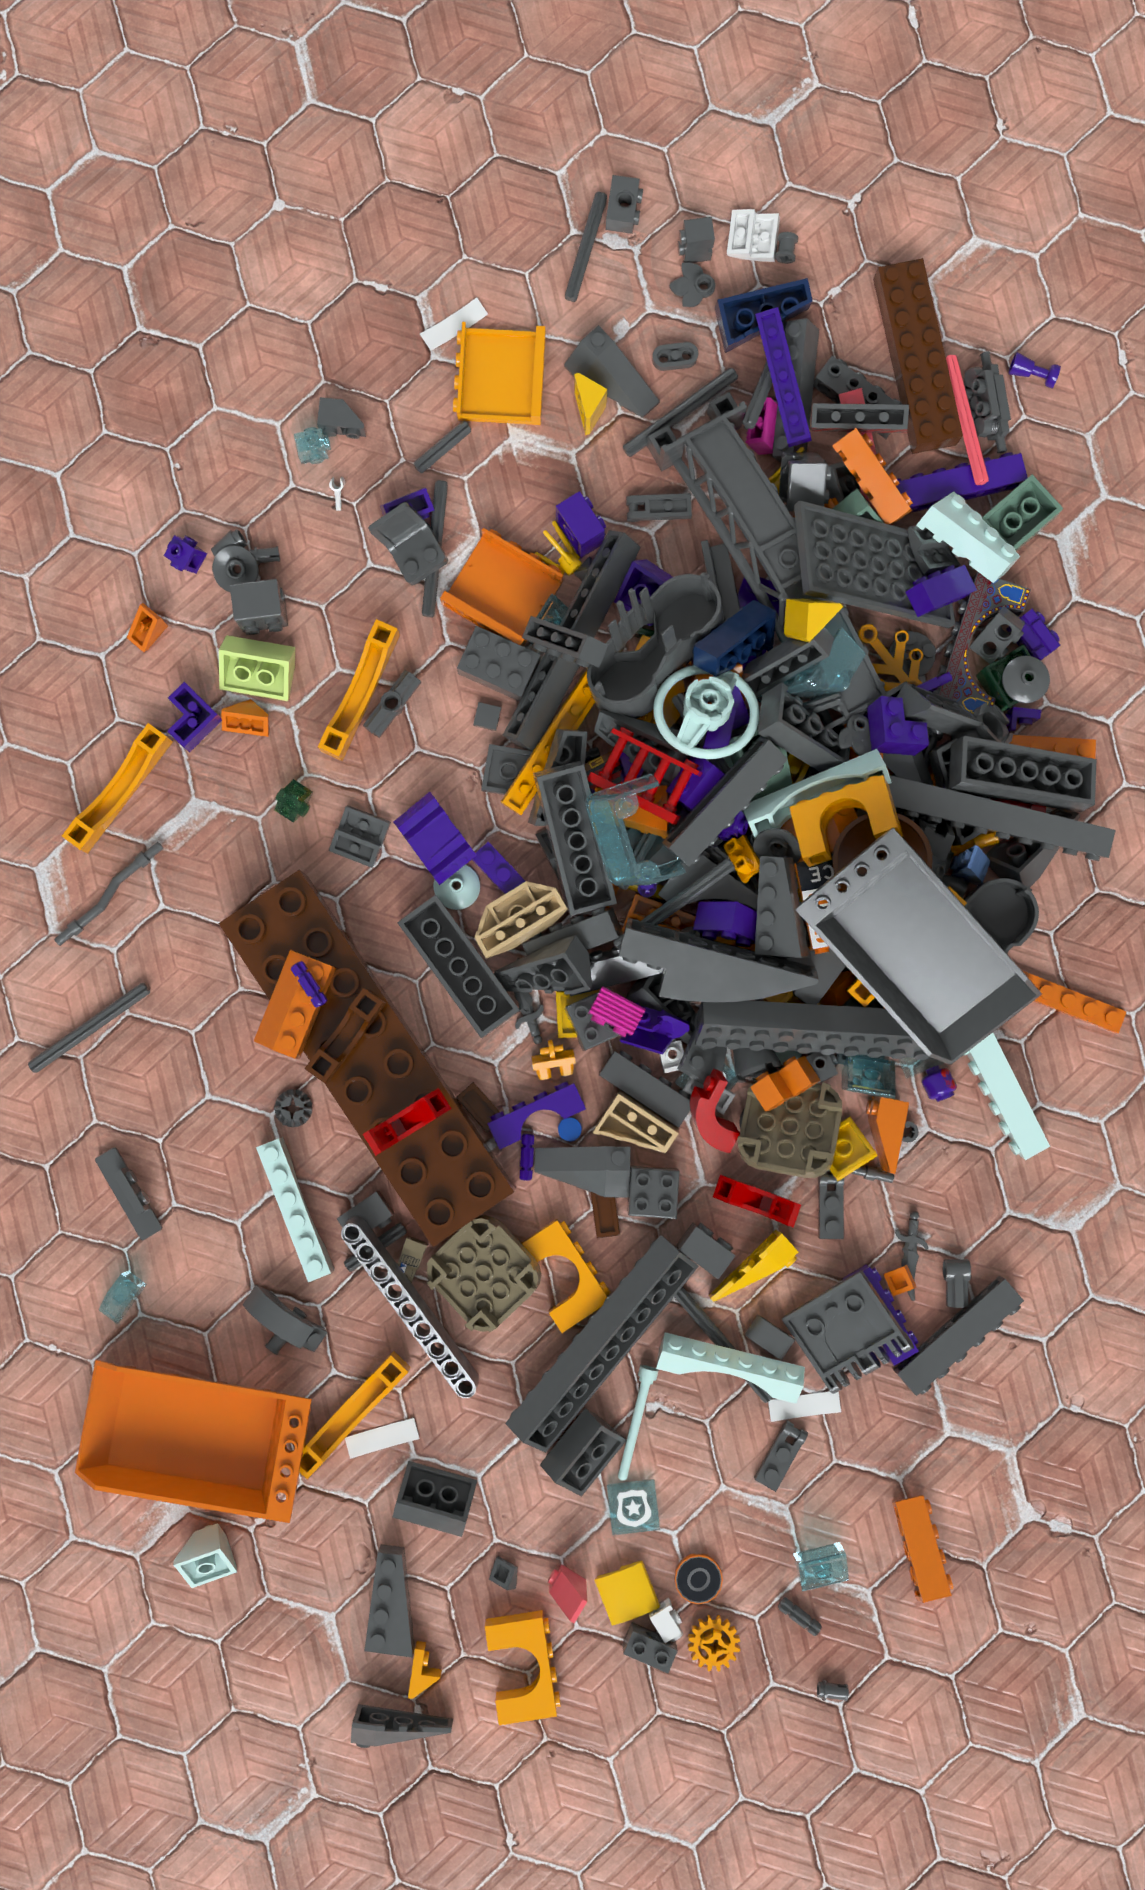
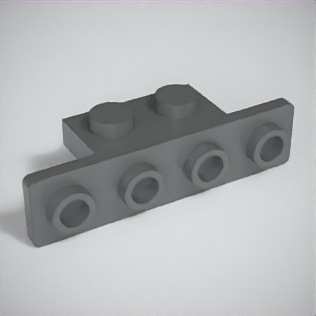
M112 1148L95 1158V1162L140 1239L145 1240L162 1230L163 1227L149 1204L150 1200L143 1190L141 1191L137 1184L136 1175L132 1170H129L118 1149Z

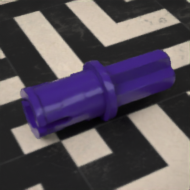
M645 878L639 882L638 892L640 895L651 897L655 894L657 886L654 880Z

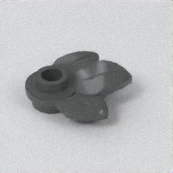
M690 262L682 263L683 277L676 279L669 285V288L675 295L683 297L682 306L689 308L699 305L703 298L710 297L715 291L714 279L710 275L704 274L699 265ZM706 285L708 288L704 290L700 286Z
M855 714L848 719L847 727L840 731L838 743L841 749L852 746L855 753L861 756L871 751L869 720L864 715ZM856 722L860 723L863 728H859Z

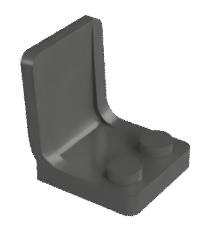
M407 502L400 504L368 527L370 533L390 551L406 582L412 586L448 563V558L430 525Z

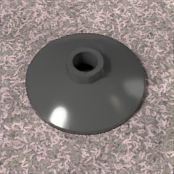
M241 546L223 548L215 556L212 565L213 576L216 582L228 592H230L231 584L254 582L258 578V563L254 555ZM236 565L241 567L240 573L235 572L234 568Z
M1020 656L1013 659L1005 667L1002 674V684L1007 695L1013 700L1020 703H1032L1039 700L1047 692L1050 684V675L1047 667L1039 659L1031 656ZM1025 674H1030L1032 681H1027Z
M779 828L766 829L755 838L754 852L759 859L760 856L793 857L795 864L801 857L797 838L786 830Z

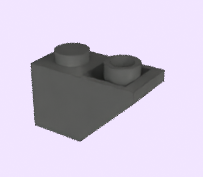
M320 397L317 421L320 433L329 437H335L337 434L346 435L352 439H358L360 436L366 437L367 432L363 422L343 399Z

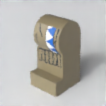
M408 1236L405 1240L398 1266L412 1283L428 1243Z

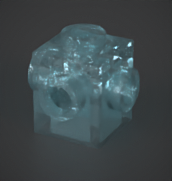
M311 427L305 429L304 432L294 434L301 464H319L324 459H329L327 450H331L329 437L324 436L321 428Z

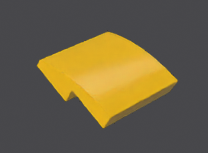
M643 1561L621 1566L619 1570L599 1575L594 1580L612 1626L635 1619L660 1607Z

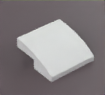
M755 209L732 210L727 256L744 260L775 262L780 224L779 213L756 214Z

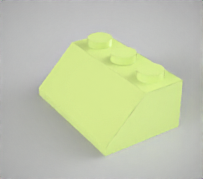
M226 635L219 648V690L284 701L289 700L295 669V647Z

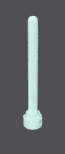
M640 1365L638 1376L640 1377L639 1381L641 1384L618 1473L620 1480L627 1479L650 1384H653V1381L657 1379L659 1370L651 1366Z

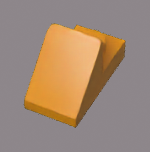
M417 1641L408 1699L415 1698L441 1677V1669L428 1667L430 1651H425L426 1642Z

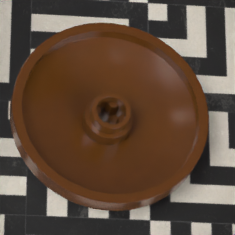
M897 813L903 834L902 838L932 869V851L926 835L916 823ZM868 814L852 821L838 837L832 860L834 875L876 840ZM884 850L877 852V856L880 858H884L887 855ZM859 867L857 869V872L859 874H865L867 872V869L865 867ZM839 884L842 891L847 889L846 884Z

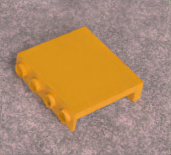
M462 322V330L457 331V345H461L460 353H456V367H459V375H455L454 389L458 390V398H453V412H457L458 421L541 425L545 326H536V332L466 328V322Z

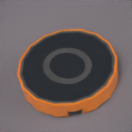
M690 1554L679 1562L675 1570L676 1589L681 1597L690 1603H708L721 1590L723 1582L721 1569L717 1562L706 1554Z

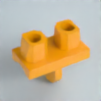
M744 835L738 839L732 838L724 844L723 847L735 865L736 872L741 881L746 884L754 874L759 872L760 859L755 854L748 838Z
M552 1039L548 1040L549 1047L540 1048L541 1055L531 1056L533 1071L536 1070L539 1080L551 1078L550 1068L558 1066L560 1067L561 1076L573 1075V1064L576 1063L573 1049L564 1050L563 1044L553 1046Z

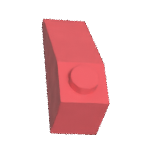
M561 1565L558 1571L556 1569L553 1570L548 1579V1583H550L549 1593L572 1623H575L587 1603L586 1579Z

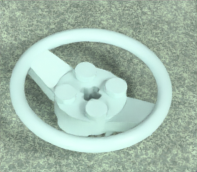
M694 665L674 672L662 683L654 700L655 722L664 739L680 752L702 759L723 758L745 747L757 730L760 713L758 701L753 690L739 674L729 670L717 677L713 676L700 681L698 679L694 680L688 686L683 703V715L685 718L676 737L667 726L663 715V704L668 691L674 684L688 676L710 673ZM737 686L744 694L750 709V719L745 732L734 743L722 748H696L695 746L708 730H717L719 726H722L729 719L734 704L732 691Z

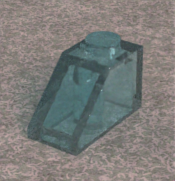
M130 1271L120 1274L106 1293L99 1311L118 1324L147 1284Z

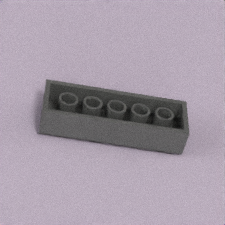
M962 736L951 744L949 790L1082 812L1095 805L1097 759Z
M577 761L533 773L568 913L570 916L617 904L584 764Z
M436 895L397 922L482 1039L520 1012V1009Z

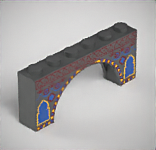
M979 572L971 578L977 590L966 596L965 600L962 599L959 605L958 613L961 615L959 621H955V625L951 630V635H954L952 643L947 644L944 656L947 657L945 665L940 666L937 677L949 672L953 680L933 691L936 694L955 700L971 714L982 704L987 703L988 706L992 707L996 701V698L989 696L978 687L970 673L968 648L971 638L977 627L984 621L993 618L1003 605L1017 617L1021 615L1025 610L1031 591L1029 588L1002 579H998L993 583Z

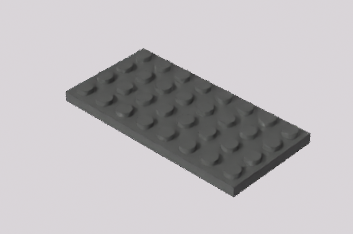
M801 500L794 504L803 594L945 628L955 625L953 603L917 617L906 595V591L914 587L912 584L914 581L924 576L927 579V576L931 574L924 575L919 568L912 552L907 529Z

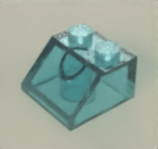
M861 1055L847 1056L842 1070V1090L895 1099V1061Z

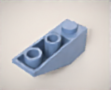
M974 845L958 856H954L950 865V869L953 870L951 876L961 877L966 882L980 885L984 881L990 860L979 846Z

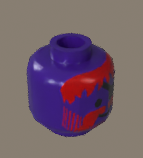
M939 1065L926 1070L927 1075L922 1078L921 1082L929 1099H936L937 1102H940L955 1095L953 1091L956 1090L957 1084L948 1068L940 1069Z

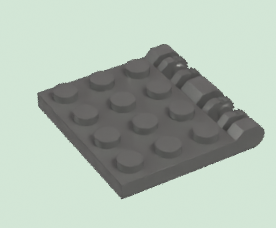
M862 1270L782 1318V1321L832 1394L842 1390V1386L847 1387L850 1385L849 1378L842 1370L845 1366L854 1379L859 1380L862 1378L861 1371L864 1375H868L881 1367L880 1361L884 1365L889 1363V1356L883 1349V1344L886 1343L896 1357L901 1356L902 1351L906 1353L914 1348L913 1342L907 1333L902 1330Z

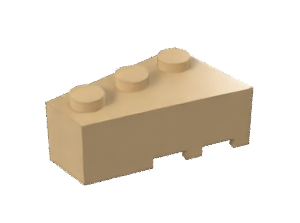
M620 1089L595 1126L593 1133L666 1153L679 1134V1128Z

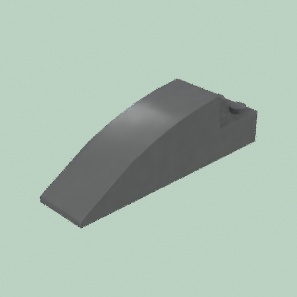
M632 918L627 920L619 951V956L623 957V960L634 964L637 961L647 963V967L655 970H660L661 967L664 968L660 981L659 997L683 1001L737 1002L763 999L815 985L819 980L816 968L771 955L755 954V951Z

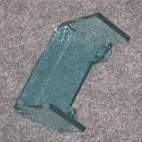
M839 628L834 636L835 639L829 657L783 682L788 687L787 692L793 698L798 696L801 700H806L838 691L842 692L849 687L850 680L866 653L843 628ZM761 694L760 696L756 697L758 702H762Z
M652 774L593 793L585 802L586 811L610 882L617 886L652 885L686 873L685 868L678 859L659 866L650 860L636 863L623 819L636 813L639 806L637 793L659 786L658 780Z

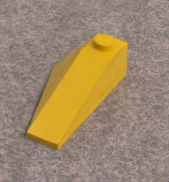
M775 1229L708 1296L715 1302L781 1270L784 1266L788 1268L797 1259L795 1256L798 1253L797 1249L782 1233Z

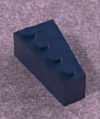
M808 278L718 299L714 309L724 352L727 353L760 335L755 314L778 307L783 322L808 310L813 302Z

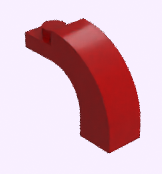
M713 1068L710 1076H707L704 1081V1088L694 1086L690 1098V1112L703 1139L712 1147L730 1154L740 1132L734 1122L715 1115L716 1105L728 1081L722 1071Z
M437 1088L362 1135L376 1156L452 1108L440 1089Z
M720 1175L713 1194V1198L752 1211L793 1228L801 1208V1204L723 1175Z

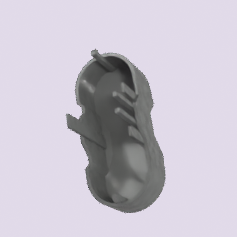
M702 572L700 576L695 574L675 576L663 583L651 597L649 596L648 588L645 587L639 593L641 604H638L635 590L631 588L628 594L632 609L627 614L623 602L619 600L616 603L621 620L618 622V625L615 619L608 625L611 638L606 643L608 647L600 667L589 665L587 669L588 685L594 702L600 710L635 719L651 712L654 707L655 696L662 683L674 672L684 668L694 658L693 648L698 641H701L712 630L724 623L720 593L717 587L708 580V573ZM654 623L655 634L639 650L623 652L627 641L640 628Z
M1000 878L984 882L975 887L963 899L967 902L965 908L1006 953L1013 946H1021L1034 932L1038 923L1039 908L1036 898L1031 892L1032 889L1013 879Z

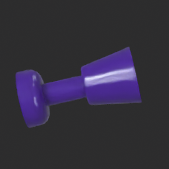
M1016 352L1008 375L1030 377L1032 374L1044 378L1045 386L1052 389L1058 379L1061 366L1053 364L1048 370L1036 366L1035 361Z

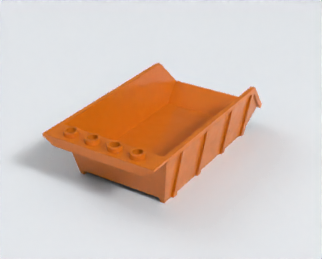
M95 1360L75 1473L97 1491L290 1523L312 1399L271 1392L269 1389H254L230 1385L222 1381L212 1382L183 1377L174 1373H159L136 1369L133 1366H118L102 1360ZM292 1418L298 1419V1426L291 1424ZM286 1444H294L295 1449L292 1451L288 1450ZM288 1468L290 1475H284L282 1469ZM278 1493H284L286 1495V1499L280 1500L278 1498Z

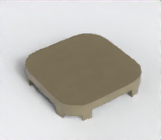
M757 1081L750 1084L747 1091L740 1135L738 1136V1149L742 1159L751 1167L802 1178H816L824 1175L831 1168L834 1160L842 1117V1100L838 1093L831 1088V1085L822 1082V1085L815 1084L800 1095L786 1100L777 1108L765 1112L750 1088Z
M488 1215L478 1216L462 1227L427 1263V1284L431 1290L434 1287L467 1322L464 1326L471 1331L473 1329L482 1332L495 1330L535 1292L540 1285L542 1276L538 1262L499 1220Z

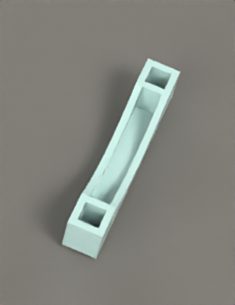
M875 749L754 800L743 811L756 838L763 830L770 828L780 829L792 817L789 807L796 805L801 800H811L819 797L824 792H834L842 789L845 785L864 782L871 776L884 775L888 784L892 782L886 764L879 751Z
M283 1137L256 1147L308 1282L331 1274L334 1271V1267L305 1204L292 1159Z
M666 1332L659 1348L656 1369L679 1375L701 1371L730 1374L756 1384L772 1398L792 1403L797 1402L804 1387L805 1367Z

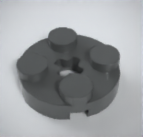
M907 631L909 640L905 645L902 669L909 677L911 661L907 659L908 654H906V651L918 648L924 654L920 662L918 677H922L934 664L936 648L925 635ZM906 634L899 635L897 637L898 641H905ZM895 640L892 642L888 649V652L892 655L893 658L895 656L896 648ZM915 651V652H916L915 655L917 656V660H919L920 657H921V654H920L919 651Z

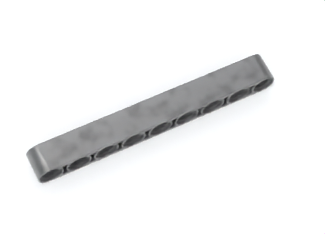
M360 1216L350 1217L341 1230V1237L455 1393L461 1398L472 1397L479 1382V1376L368 1223ZM349 1227H356L359 1230V1233H352ZM363 1246H370L373 1249V1253L366 1252ZM377 1266H385L388 1272L380 1271ZM391 1285H399L402 1291H395ZM406 1304L414 1305L416 1310H409ZM420 1323H426L430 1329H423ZM439 1342L444 1348H437L434 1343ZM453 1361L458 1367H451L448 1362ZM462 1381H469L472 1386H465Z

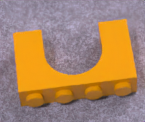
M884 775L871 776L864 782L848 784L840 790L824 792L817 798L801 800L796 805L789 807L802 859L808 867L832 860L826 838V827L832 816L845 808H860L868 813L876 840L891 828H894L901 837L903 836L889 784Z
M557 1218L522 1241L521 1244L537 1262L548 1256L559 1255L571 1260L578 1269L579 1283L576 1290L569 1297L549 1309L550 1316L561 1333L601 1308L611 1292L604 1281L599 1283L595 1277L598 1272L592 1262L586 1263L582 1257V1254L585 1252L579 1242L573 1243L569 1237V1234L572 1232L566 1222L560 1223Z
M543 1610L486 1619L485 1633L488 1651L513 1647L523 1648L536 1657L540 1666L538 1676L528 1686L496 1692L495 1702L499 1726L557 1717V1707H561L559 1691H554L553 1683L557 1682L556 1667H551L550 1658H554L552 1642L547 1643L546 1634L550 1633L549 1619L543 1616Z

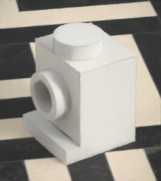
M673 1039L664 1054H659L664 1073L678 1070L677 1068L684 1054L681 1040L676 1041V1039ZM675 1050L677 1053L676 1058L670 1059L668 1052Z
M667 1598L659 1603L660 1607L649 1613L650 1620L664 1643L668 1641L674 1642L683 1635L679 1625L682 1623V1620L677 1611L673 1610L671 1600Z

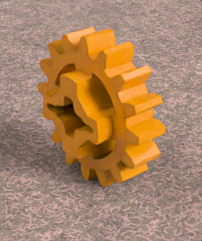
M707 1615L706 1622L699 1618L700 1626L692 1625L691 1628L694 1634H688V1641L692 1642L688 1644V1650L693 1651L691 1654L692 1660L698 1659V1666L700 1668L706 1664L708 1671H711L712 1666H716L719 1672L722 1664L729 1668L728 1660L736 1661L734 1652H740L739 1645L735 1644L740 1642L739 1635H734L737 1632L736 1627H729V1619L721 1622L720 1615H717L715 1620H712L711 1616ZM722 1630L729 1636L730 1640L722 1636ZM714 1640L718 1641V1643H715L714 1646H710V1644H712ZM698 1646H700L701 1649H705L706 1656L700 1652Z

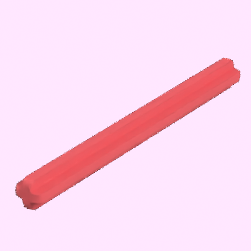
M948 355L946 362L974 482L976 485H984L989 481L958 358L956 355Z

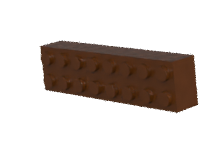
M924 259L880 266L877 268L873 281L900 402L903 405H909L907 434L911 452L916 454L956 446L963 433Z

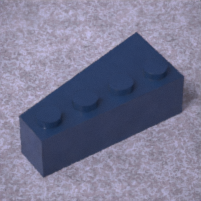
M752 600L694 645L693 665L717 677L735 668L736 663L744 664L748 662L750 656L758 657L762 655V650L769 651L773 649L776 610Z

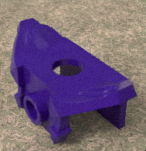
M643 1007L646 1010L633 1035L627 1034L626 1037H621L620 1042L663 1055L673 1039L679 1038L689 1031V1022L664 1010L657 1011Z

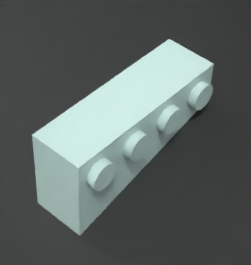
M955 492L932 505L916 525L921 530H924L926 527L934 533L932 538L940 543L943 540L953 548L951 552L956 556L969 559V565L993 583L1001 578L1020 558L1015 548L1006 543L999 536L997 530L990 527L982 519V516L965 503L964 498Z

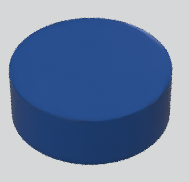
M568 1117L559 1123L558 1133L562 1139L574 1141L581 1135L582 1128L577 1119Z

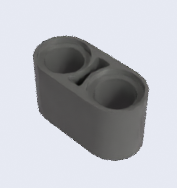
M758 1314L744 1334L780 1360H783L795 1341L790 1335Z

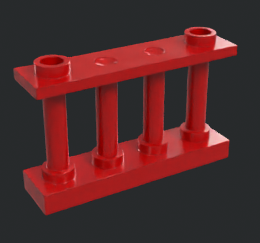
M621 727L620 731L613 728L611 733L619 736L603 770L599 771L598 774L591 772L587 780L677 825L681 816L675 814L677 810L675 807L692 773L701 777L702 772L697 770L699 765L687 759L682 763L632 738L633 732ZM629 741L639 746L640 749L624 782L621 781L617 785L611 781V774ZM651 752L662 759L645 793L642 792L641 796L632 792L634 789L632 785L648 753ZM670 763H673L683 768V771L667 803H663L661 807L653 803L655 800L654 795Z

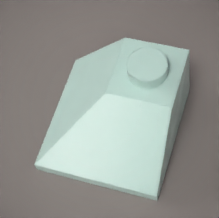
M218 1523L195 1531L173 1561L174 1567L191 1588L237 1572V1566L227 1536Z

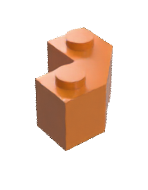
M793 1056L783 1063L785 1067L778 1072L769 1074L767 1071L756 1078L757 1083L750 1088L765 1112L777 1108L786 1100L800 1095L821 1081L805 1056L798 1059Z

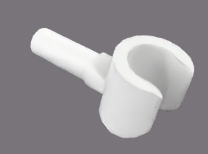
M334 477L329 483L330 488L334 491L336 511H342L341 490L345 486V479L343 477L340 478V487L334 484Z

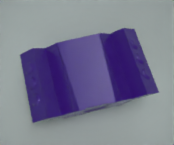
M428 792L393 821L439 885L477 856L431 792Z

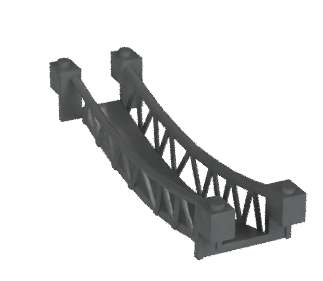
M728 392L709 402L707 415L711 421L676 439L668 425L648 436L647 447L661 472L674 465L727 547L758 602L774 609L766 593L779 599V616L776 612L775 632L780 642L783 643L790 639L784 634L786 599L831 600L803 594L795 517L790 515L778 495L777 487L774 483H770L757 463L754 452L747 448L736 430L742 427V420L747 406L744 401L737 406L732 395ZM685 445L687 446L689 469L682 460ZM693 457L705 473L695 479ZM706 481L710 501L705 495L702 488L700 487V485ZM713 487L726 505V508L718 512L716 510ZM726 515L729 517L730 532L721 519ZM734 520L746 537V542L736 543ZM740 549H750L753 570ZM756 556L777 592L760 583ZM845 606L824 626L835 638L829 657L816 663L817 667L811 666L808 668V670L820 675L818 688L815 686L807 669L798 674L811 700L822 696L824 682H826L831 693L835 691L841 693L843 703L831 708L839 711L842 715L841 718L833 722L828 709L817 712L824 727H830L838 735L844 729L843 727L851 716L867 713V707L880 696L897 697L905 684L904 682L888 692L885 691V683L879 679L868 657L869 651L861 643L849 619V611Z

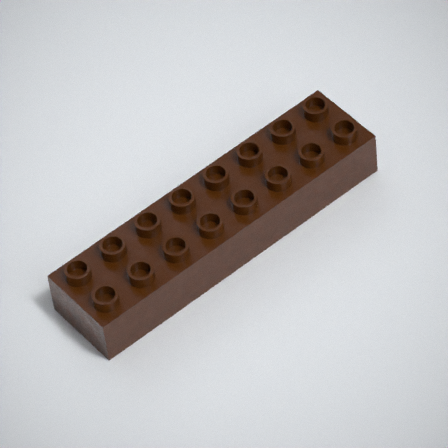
M301 870L296 871L218 923L269 1000L290 950L336 968L325 995L327 1002L320 1007L303 1050L309 1061L339 1026L348 1008L363 988L368 989L386 1002L383 1009L335 1075L325 1085L433 1247L515 1192L516 1187L305 873ZM439 1088L452 1109L375 1156L362 1134Z

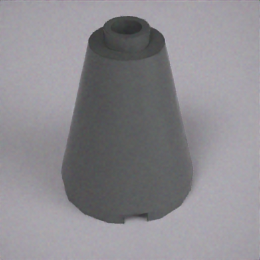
M750 1048L733 1050L735 1075L738 1083L746 1082V1077H751L754 1081L758 1076L767 1071L769 1074L777 1072V1068H782L781 1062L774 1050L763 1049L753 1051Z

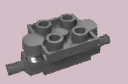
M986 351L980 354L982 368L973 367L965 372L964 385L977 435L979 437L987 436L988 440H996L997 453H1004L1007 451L1005 437L1010 432L1008 421L1011 420L1004 377L1002 374H999L998 364L991 363L990 352Z

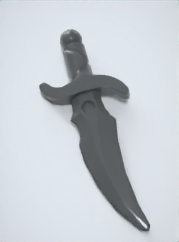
M514 992L515 998L519 1003V1009L523 1017L517 1020L515 1028L519 1029L522 1023L527 1022L533 1042L540 1044L542 1037L540 1036L536 1019L542 1015L544 1005H540L539 1009L534 1012L532 1007L533 999L530 993Z
M913 1211L910 1213L911 1219H909L908 1235L904 1236L898 1230H895V1234L898 1239L905 1242V1246L902 1249L904 1256L901 1267L908 1265L915 1281L916 1265L919 1258L917 1244H921L926 1250L929 1247L925 1240L917 1236L919 1213ZM914 1289L907 1291L911 1300L915 1301Z

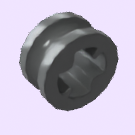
M905 1122V1127L909 1128L911 1126L912 1131L910 1132H912L911 1137L904 1136L902 1138L903 1142H913L918 1137V1127L913 1122Z

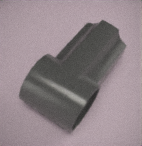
M944 1259L942 1270L943 1278L946 1281V1306L954 1308L968 1307V1281L971 1279L969 1259Z

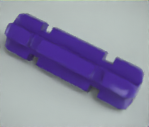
M300 961L291 967V971L295 977H299L298 982L307 996H311V1002L314 1007H320L327 1002V998L323 992L320 993L319 990L321 988L312 974L306 971L308 968L305 963Z
M533 1134L522 1135L521 1144H523V1147H521L520 1159L522 1170H520L519 1178L524 1181L532 1180L533 1170H531V1167H533L534 1155L532 1145H534L535 1137Z

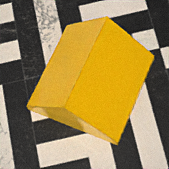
M576 373L574 374V394L585 435H589L606 408L607 389L584 375Z
M786 599L784 634L788 638L810 642L843 606L840 603L820 599Z

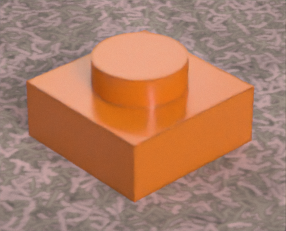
M908 1265L883 1274L893 1297L917 1287Z

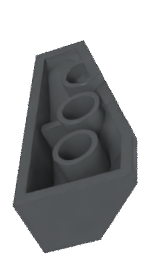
M630 1147L535 1148L534 1172L593 1192L602 1197L629 1198Z
M358 1704L352 1722L351 1743H355L361 1748H369L370 1746L375 1747L448 1734L452 1731L453 1719Z

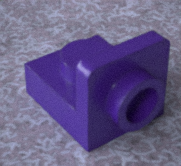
M1019 707L1009 709L1005 713L1009 720V723L1006 725L1008 733L1016 731L1017 721L1018 725L1031 726L1040 719L1041 710Z

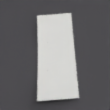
M475 298L454 314L420 333L429 349L433 350L457 336V331L462 330V322H466V328H469L488 315L478 298Z
M839 1391L835 1394L821 1392L800 1395L796 1403L780 1399H773L768 1402L771 1422L841 1412Z
M411 1418L345 1438L351 1459L420 1438L415 1420Z

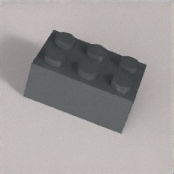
M476 626L457 666V671L463 677L520 702L540 664L541 656L539 653Z

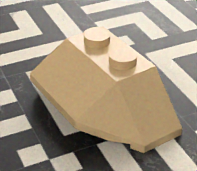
M526 881L485 907L474 938L485 958H489L514 949L552 926L568 908L557 888Z

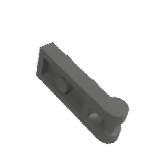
M691 493L632 495L626 497V505L629 506V512L627 513L628 522L692 518ZM638 505H645V511H638Z
M826 1172L818 1177L819 1239H844V1178L837 1181L833 1174H827ZM827 1184H835V1191H827Z
M788 1420L783 1424L754 1477L757 1482L775 1492L808 1436L807 1431L793 1427L794 1424ZM789 1435L795 1438L792 1444L786 1441Z

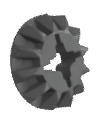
M291 1089L284 1091L276 1099L274 1106L276 1118L282 1125L288 1127H299L305 1124L312 1114L310 1098L300 1090ZM294 1098L295 1106H299L303 1110L295 1111L292 1119L291 1111H287L284 1107L290 1106Z

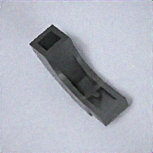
M255 1285L243 1303L245 1309L258 1322L283 1340L300 1349L304 1347L315 1352L328 1333L324 1327L299 1316L286 1307L274 1293L258 1285Z

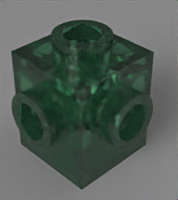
M293 779L285 788H281L275 797L277 804L274 811L294 823L300 816L304 817L311 807L308 803L313 791Z

